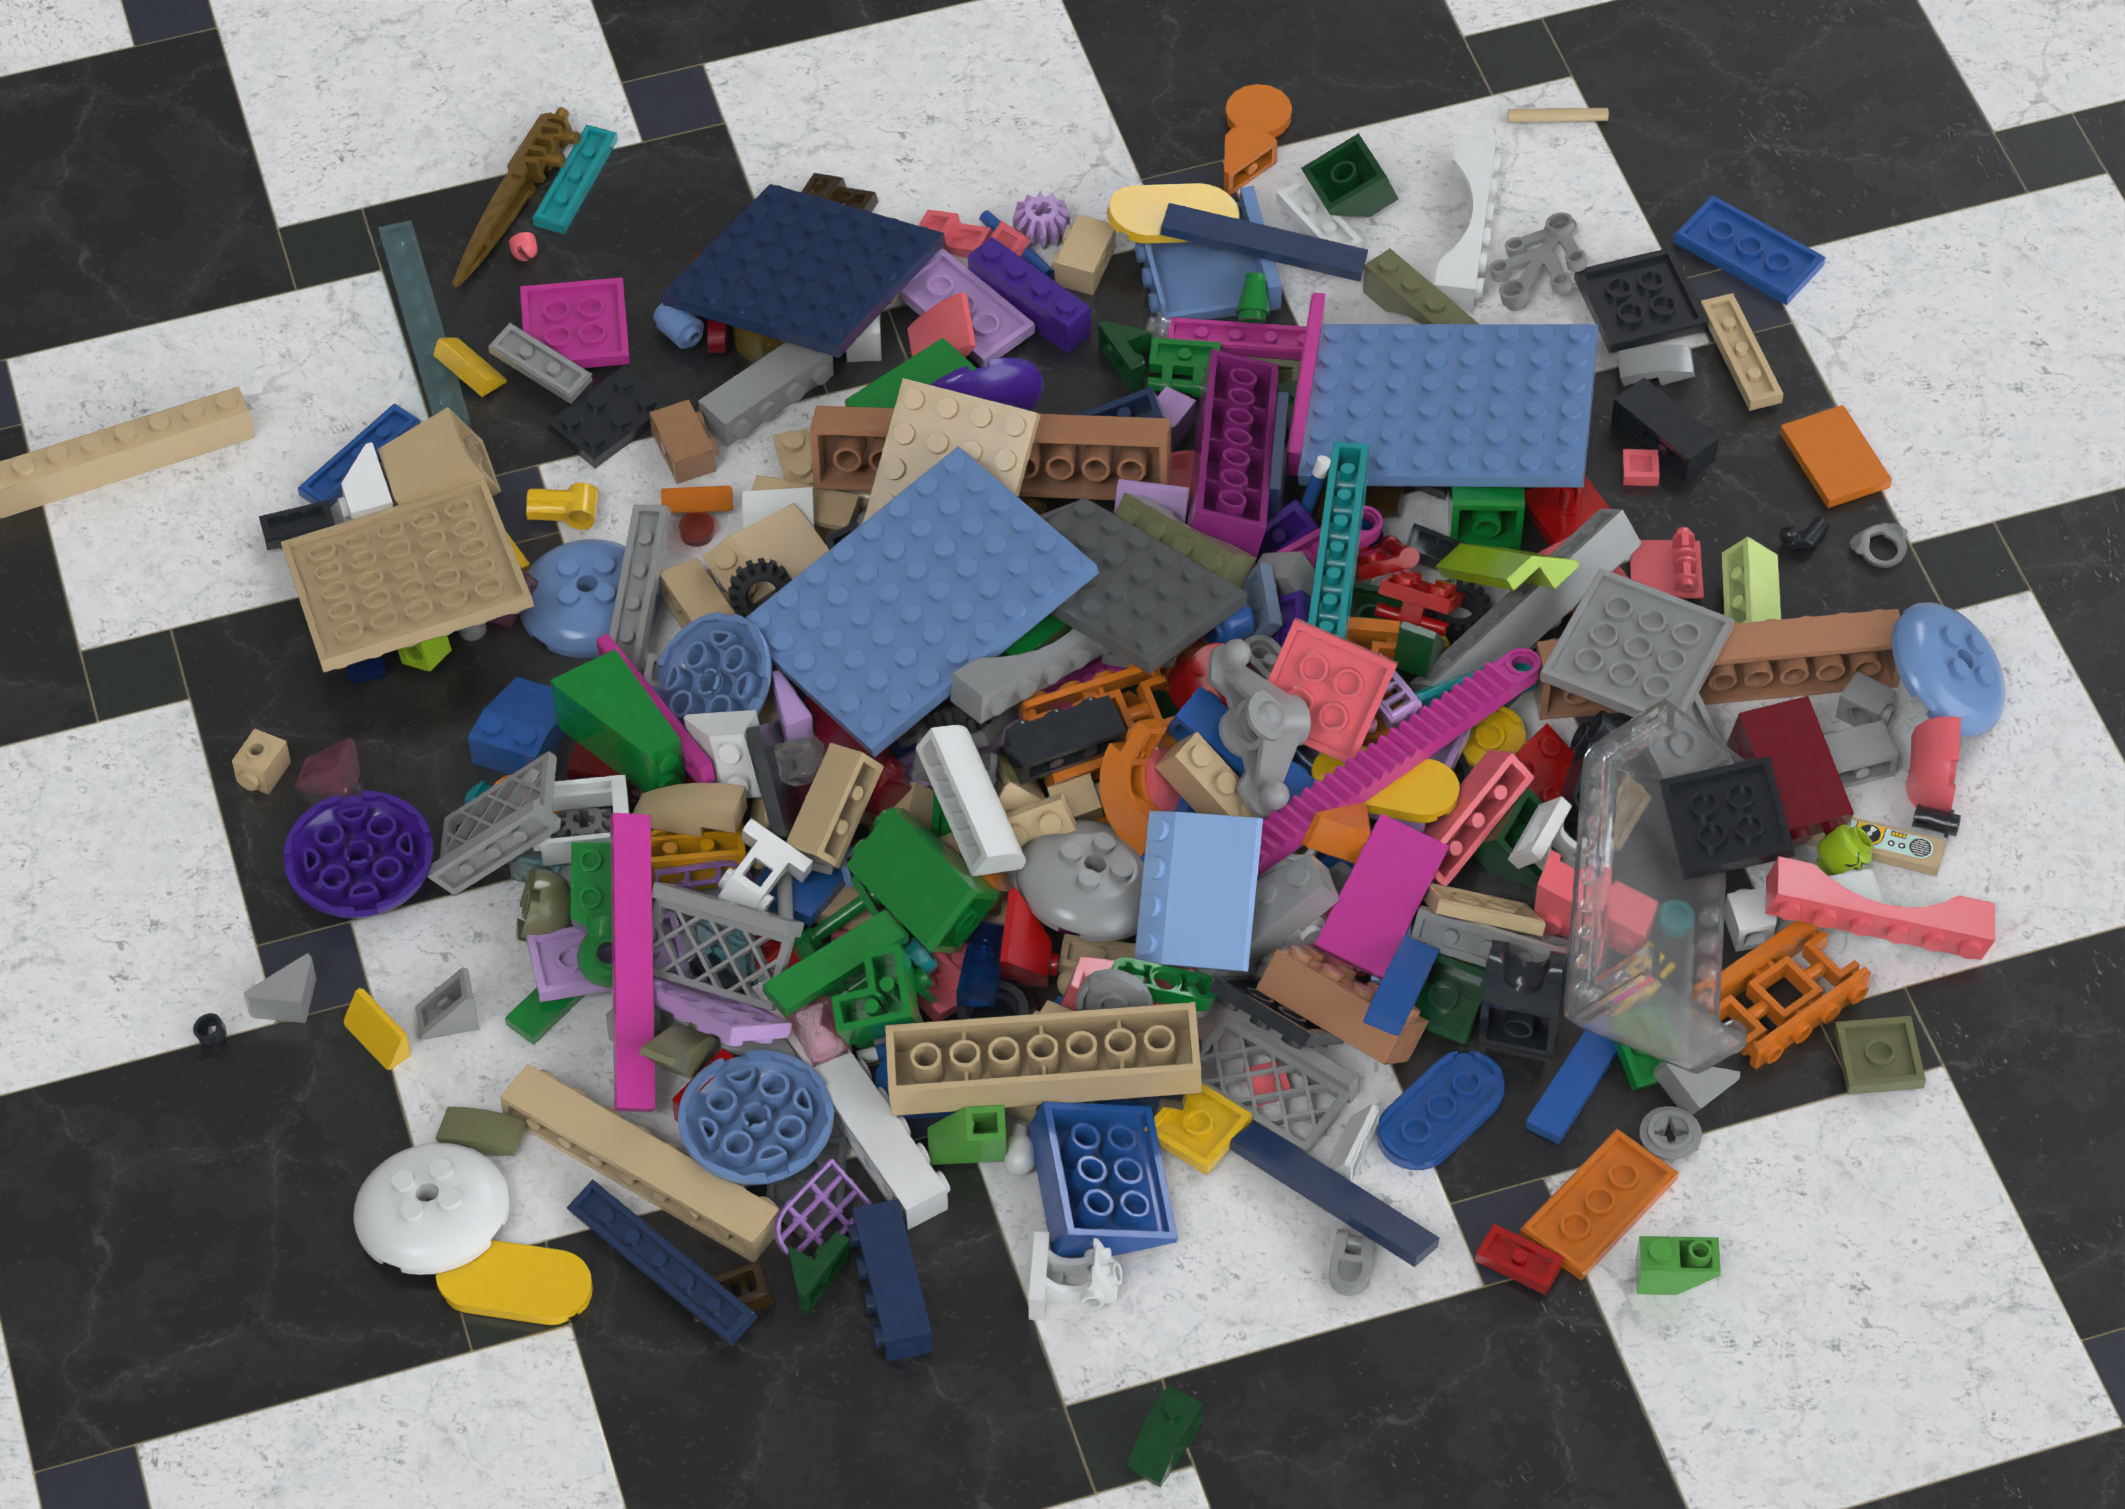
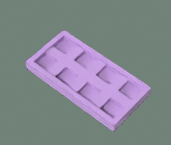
M690 976V978H693V979H695V978L698 977V976ZM653 979V1004L656 1009L667 1010L673 1013L674 1019L697 1025L696 1029L700 1032L719 1036L720 1042L724 1044L741 1046L743 1041L751 1040L757 1043L770 1044L773 1042V1039L790 1037L792 1023L763 1008L666 979Z

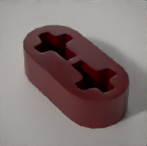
M708 319V353L726 354L728 324Z

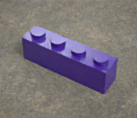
M990 237L968 255V269L1035 324V331L1067 354L1091 335V307L995 238Z

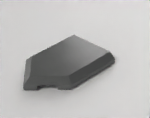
M829 1137L819 1156L805 1169L787 1179L767 1184L766 1197L772 1200L778 1209L781 1210L785 1202L790 1200L831 1158L846 1173L848 1137ZM829 1166L814 1183L823 1191L838 1174ZM843 1179L829 1193L830 1197L828 1199L835 1207L845 1198V1181ZM809 1187L792 1206L801 1214L816 1199L814 1198L816 1194ZM821 1201L807 1216L808 1220L806 1222L815 1230L827 1218L828 1212L831 1210ZM787 1210L782 1221L789 1227L794 1222L792 1221L794 1217ZM800 1224L793 1230L802 1240L808 1234Z

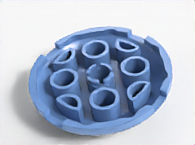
M584 539L559 545L540 556L524 575L534 607L519 612L520 620L527 633L532 638L535 636L546 644L548 650L577 658L599 657L596 638L607 633L610 634L626 546L608 540ZM659 583L651 626L656 620L661 603Z
M1933 602L1917 603L1903 611L1904 613L1901 618L1895 621L1892 631L1894 661L1908 693L1912 698L1918 695L1930 710L1926 714L1930 719L1951 716L1961 717L1960 736L1977 737L1989 731L1999 720L2005 701L2004 677L1992 646L1983 633L1969 619L1950 607Z
M715 612L704 615L686 625L666 646L656 664L661 667L656 682H660V688L656 686L651 687L686 730L684 721L686 714L756 710L758 716L766 700L772 674L771 654L767 641L756 625L738 614L732 615Z
M771 1050L745 1051L744 1056L723 1061V1058L714 1061L700 1071L687 1086L678 1111L681 1140L692 1159L710 1174L728 1182L743 1185H762L778 1182L805 1169L819 1156L832 1132L834 1122L833 1102L822 1077L802 1060ZM715 1075V1077H714L699 1093H697V1092L700 1090V1088H701L711 1077H713V1076Z

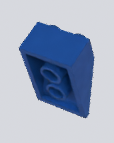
M516 677L483 709L469 734L468 741L472 763L512 775L548 751L555 755L566 733L558 727L556 722L552 688Z

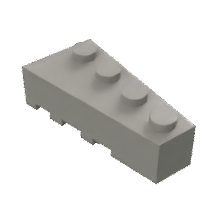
M1309 853L1258 879L1248 972L1196 969V972L1207 974L1213 979L1215 977L1251 974L1256 969L1254 965L1271 951L1275 953L1276 949H1281L1286 945L1284 941L1298 929L1303 931L1340 900L1329 869Z

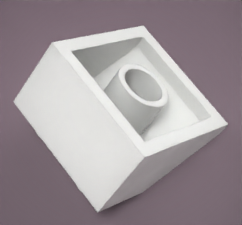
M756 710L686 714L684 721L687 732L712 761L716 783L745 786L746 798L762 797L746 734V728L760 725Z

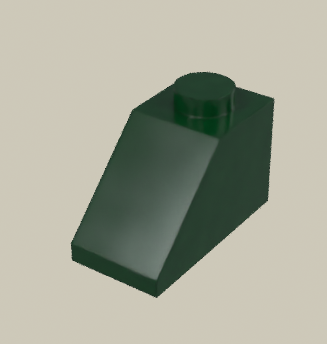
M1168 1385L1148 1413L1127 1461L1126 1469L1161 1488L1202 1428L1203 1403Z

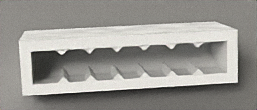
M961 725L931 728L917 745L916 751L971 876L1022 869L1026 863L1025 856L969 730Z

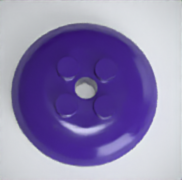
M1018 358L988 360L987 367L972 371L969 370L967 365L942 376L930 384L931 386L1032 412L1037 407L1044 390L1043 377L1038 367L1029 361Z
M362 791V795L340 798L338 794L311 807L293 825L284 846V868L288 882L294 892L312 908L340 918H367L395 909L418 891L431 868L434 848L427 822L406 801L377 791Z

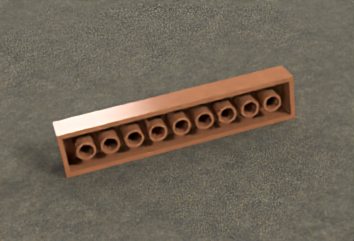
M816 406L810 426L814 489L872 491L894 408ZM1040 414L1039 424L1019 496L1071 499L1085 497L1097 500H1116L1118 479L1171 485V419Z
M1876 609L1858 613L1842 612L1835 615L1802 616L1800 618L1781 620L1767 619L1748 623L1734 622V628L1701 687L1699 695L1705 705L1842 693L1857 671L1890 688H1897L1900 675L1893 657L1892 631L1895 621L1901 618L1899 609ZM1559 639L1537 642L1536 653L1541 659L1540 673ZM1540 676L1536 682L1537 688L1533 689L1539 720L1592 716L1602 710L1609 714L1621 713L1540 681Z

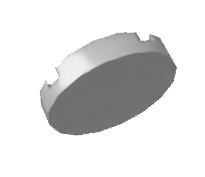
M1114 969L1094 971L1084 977L1076 994V1008L1078 1011L1153 1005V997L1148 987L1142 981L1125 971Z

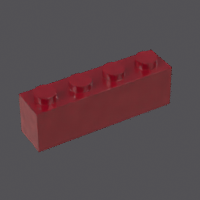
M807 696L802 701L812 715L813 732L825 752H827L830 743L863 752L884 766L865 808V812L878 816L885 809L894 807L912 789L905 776V767L894 758L889 749L891 744L876 757H873L810 697Z

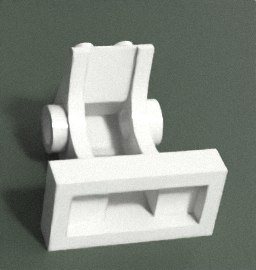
M1561 796L1538 805L1508 860L1518 869L1535 863L1543 871L1552 846L1562 855L1563 859L1561 862L1579 871L1584 866L1592 870L1593 874L1591 877L1598 880L1605 872L1600 864L1603 862L1608 865L1612 859V856L1607 854L1611 844L1608 842L1594 847L1593 844L1586 840L1574 841L1565 832L1563 824L1572 805Z
M750 819L742 829L741 841L752 849L736 870L729 868L718 884V887L722 889L718 898L767 911L774 900V897L769 893L779 879L788 872L803 883L811 872L813 861L762 825ZM756 861L772 870L761 887L745 877Z
M1034 1231L1028 1298L1029 1320H1045L1046 1303L1083 1305L1086 1308L1098 1309L1103 1307L1105 1303L1117 1301L1118 1285L1122 1284L1123 1276L1120 1264L1111 1257V1249L1105 1248L1099 1239L1094 1238V1249L1087 1250L1084 1253V1257L1065 1258L1050 1251V1232ZM1064 1277L1087 1278V1283L1082 1285H1063Z

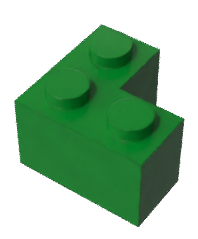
M900 943L863 951L868 988L831 996L836 1031L847 1045L886 1037L885 1025L921 1023L911 958Z

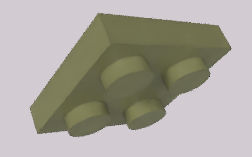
M1911 1016L1835 1022L1834 1033L1848 1095L1924 1088L1926 1078Z

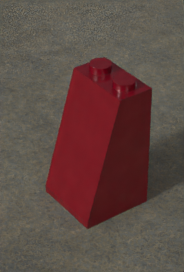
M1809 696L1739 713L1726 743L1735 763L1770 756L1793 846L1809 841L1813 835L1824 833L1826 836L1838 826L1848 825L1854 812Z

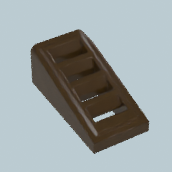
M759 1261L714 1277L718 1283L734 1296L733 1288L740 1287L742 1296L737 1298L752 1311H758L776 1304L767 1272ZM756 1283L757 1290L751 1292L749 1284ZM693 1315L694 1322L696 1325L703 1324L699 1319H697Z

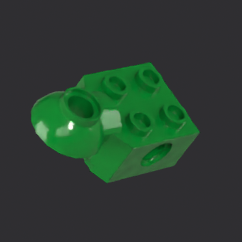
M571 842V924L582 932L588 933L579 944L577 952L578 967L585 979L596 986L605 988L613 987L612 963H602L597 958V955L602 948L612 947L611 843Z

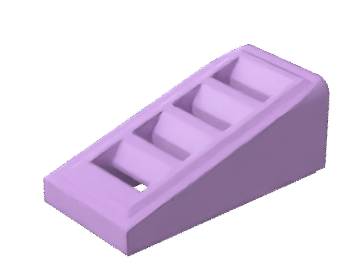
M1396 671L1393 673L1385 694L1394 688L1397 693L1385 700L1382 699L1377 710L1378 715L1389 730L1392 727L1398 728L1403 720L1408 722L1413 713L1418 715L1422 709L1420 700ZM1403 699L1405 703L1393 710L1389 708L1390 705Z
M779 670L772 672L773 699L787 750L791 751L812 743L814 739L812 715L783 673Z

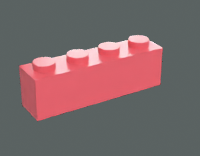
M1488 750L1460 784L1459 799L1453 812L1447 816L1446 813L1439 816L1437 821L1430 822L1424 829L1423 834L1449 846L1432 883L1444 886L1449 885L1535 778L1512 752Z

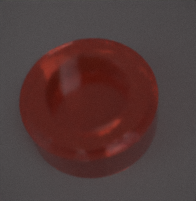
M691 512L683 516L679 522L681 540L692 547H701L710 543L715 536L712 517L704 512Z

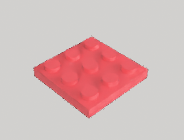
M1295 617L1268 681L1289 695L1295 694L1300 696L1306 702L1310 712L1311 726L1309 736L1303 744L1346 763L1349 757L1354 759L1360 750L1398 662Z

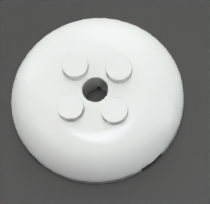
M453 1143L422 1144L405 1149L389 1157L378 1165L366 1178L359 1190L354 1205L355 1230L365 1251L380 1264L386 1262L401 1268V1272L408 1274L442 1273L471 1262L492 1245L491 1239L500 1227H504L507 1222L510 1196L504 1176L498 1167L480 1152Z

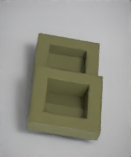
M447 1107L435 1139L439 1143H453L466 1147H475L478 1152L485 1156H515L526 1127V1122L511 1115L489 1110Z

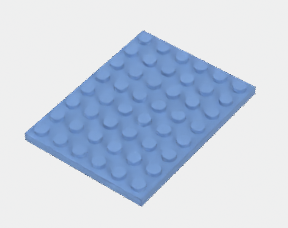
M1323 324L1301 461L1298 469L1299 485L1308 484L1318 456H1326L1331 460L1333 441L1369 444L1367 486L1584 487L1599 338L1598 324Z
M958 446L749 614L746 619L756 625L763 634L770 650L771 662L873 757H876L951 695L953 672L980 657L999 656L1099 574L1097 565Z

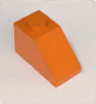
M1250 119L1238 127H1233L1225 135L1224 191L1230 196L1272 167L1277 161V140Z

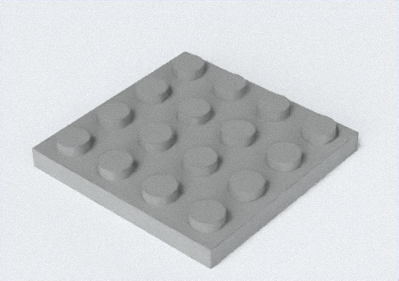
M1599 568L1542 668L1540 681L1677 734L1734 628L1735 619Z

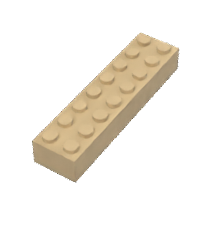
M1195 1002L885 1025L888 1091L892 1116L952 1112L970 1106L1004 1105L1005 1108L1041 1105L1043 1102L1072 1103L1202 1093Z

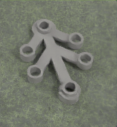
M1564 212L1552 214L1547 218L1544 229L1523 237H1513L1507 240L1505 248L1508 259H1499L1490 264L1489 268L1492 279L1496 282L1506 281L1500 286L1499 293L1501 302L1507 309L1518 311L1525 307L1529 298L1528 289L1544 266L1550 275L1553 293L1562 295L1572 289L1570 275L1563 271L1554 254L1559 244H1561L1566 253L1565 260L1569 271L1580 272L1587 267L1586 254L1583 250H1579L1573 238L1578 232V226L1570 214ZM1543 243L1541 247L1527 252L1528 247ZM1528 265L1519 279L1508 280L1512 275V270Z

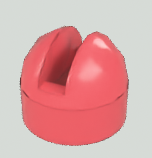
M522 232L510 238L509 246L515 259L527 262L529 260L528 256L530 258L535 257L537 254V242L534 234Z

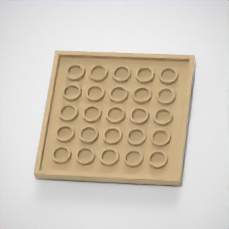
M485 479L281 542L323 672L342 669L365 659L377 658L400 648L412 647L419 642L438 636H447L454 631L473 625H482L489 620L508 614H517L524 609L534 607L530 591Z

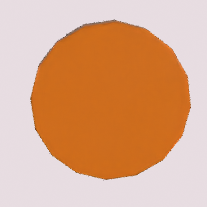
M1260 84L1244 86L1235 91L1227 100L1226 121L1228 127L1232 129L1250 119L1275 138L1283 134L1290 126L1292 106L1289 98L1281 90L1272 86Z

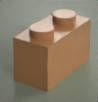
M689 399L649 412L652 436L676 484L716 471L715 456L719 455L716 440L712 435L707 436L704 417L700 411H694Z

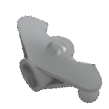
M1236 638L1229 640L1226 644L1218 645L1211 651L1209 656L1208 682L1226 697L1229 708L1220 719V738L1224 746L1231 753L1242 757L1245 771L1236 788L1250 811L1256 817L1268 819L1272 810L1278 812V809L1283 808L1290 798L1289 789L1283 782L1297 746L1302 745L1309 736L1311 726L1310 712L1306 702L1300 696L1295 694L1289 695L1249 669L1246 664L1251 658V648L1244 640Z

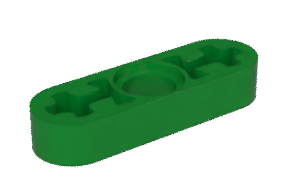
M1130 957L1116 959L1111 967L1114 970L1125 971L1142 982L1146 978L1144 984L1148 987L1153 997V1002L1178 1004L1195 1002L1196 1011L1203 1012L1212 1007L1217 995L1208 991L1214 979L1204 973ZM1154 980H1165L1171 985L1172 989H1162L1156 985Z

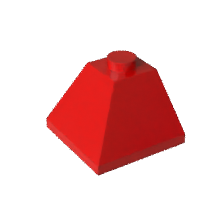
M1009 888L1000 955L1002 976L1004 979L1018 981L1019 985L1049 988L1050 976H1057L1059 954L1053 953L1052 940L1018 890Z

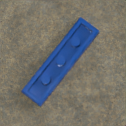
M394 403L298 487L299 496L311 504L328 500L330 507H332L338 501L337 498L343 497L341 483L365 444L373 443L380 464L382 461L377 449L419 425L420 420Z
M1404 935L1368 1007L1363 1022L1395 1036H1400L1440 949Z
M1600 1010L1597 1011L1527 1118L1526 1129L1558 1145L1561 1143L1618 1055L1606 1023L1610 1015Z

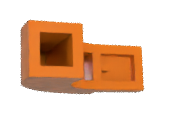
M1157 718L1139 720L1127 731L1125 737L1127 741L1109 743L1100 770V795L1106 817L1115 833L1140 856L1145 854L1149 811H1161L1151 800L1145 783L1148 761L1167 729V726Z

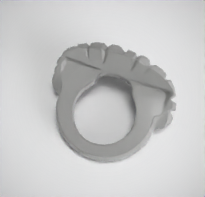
M1894 523L1873 525L1854 535L1850 541V546L1855 553L1862 554L1864 559L1871 565L1879 568H1889L1897 565L1904 558L1907 550L1905 537L1908 530ZM1876 535H1884L1885 538L1891 540L1896 545L1897 555L1888 561L1875 558L1869 549L1870 538Z

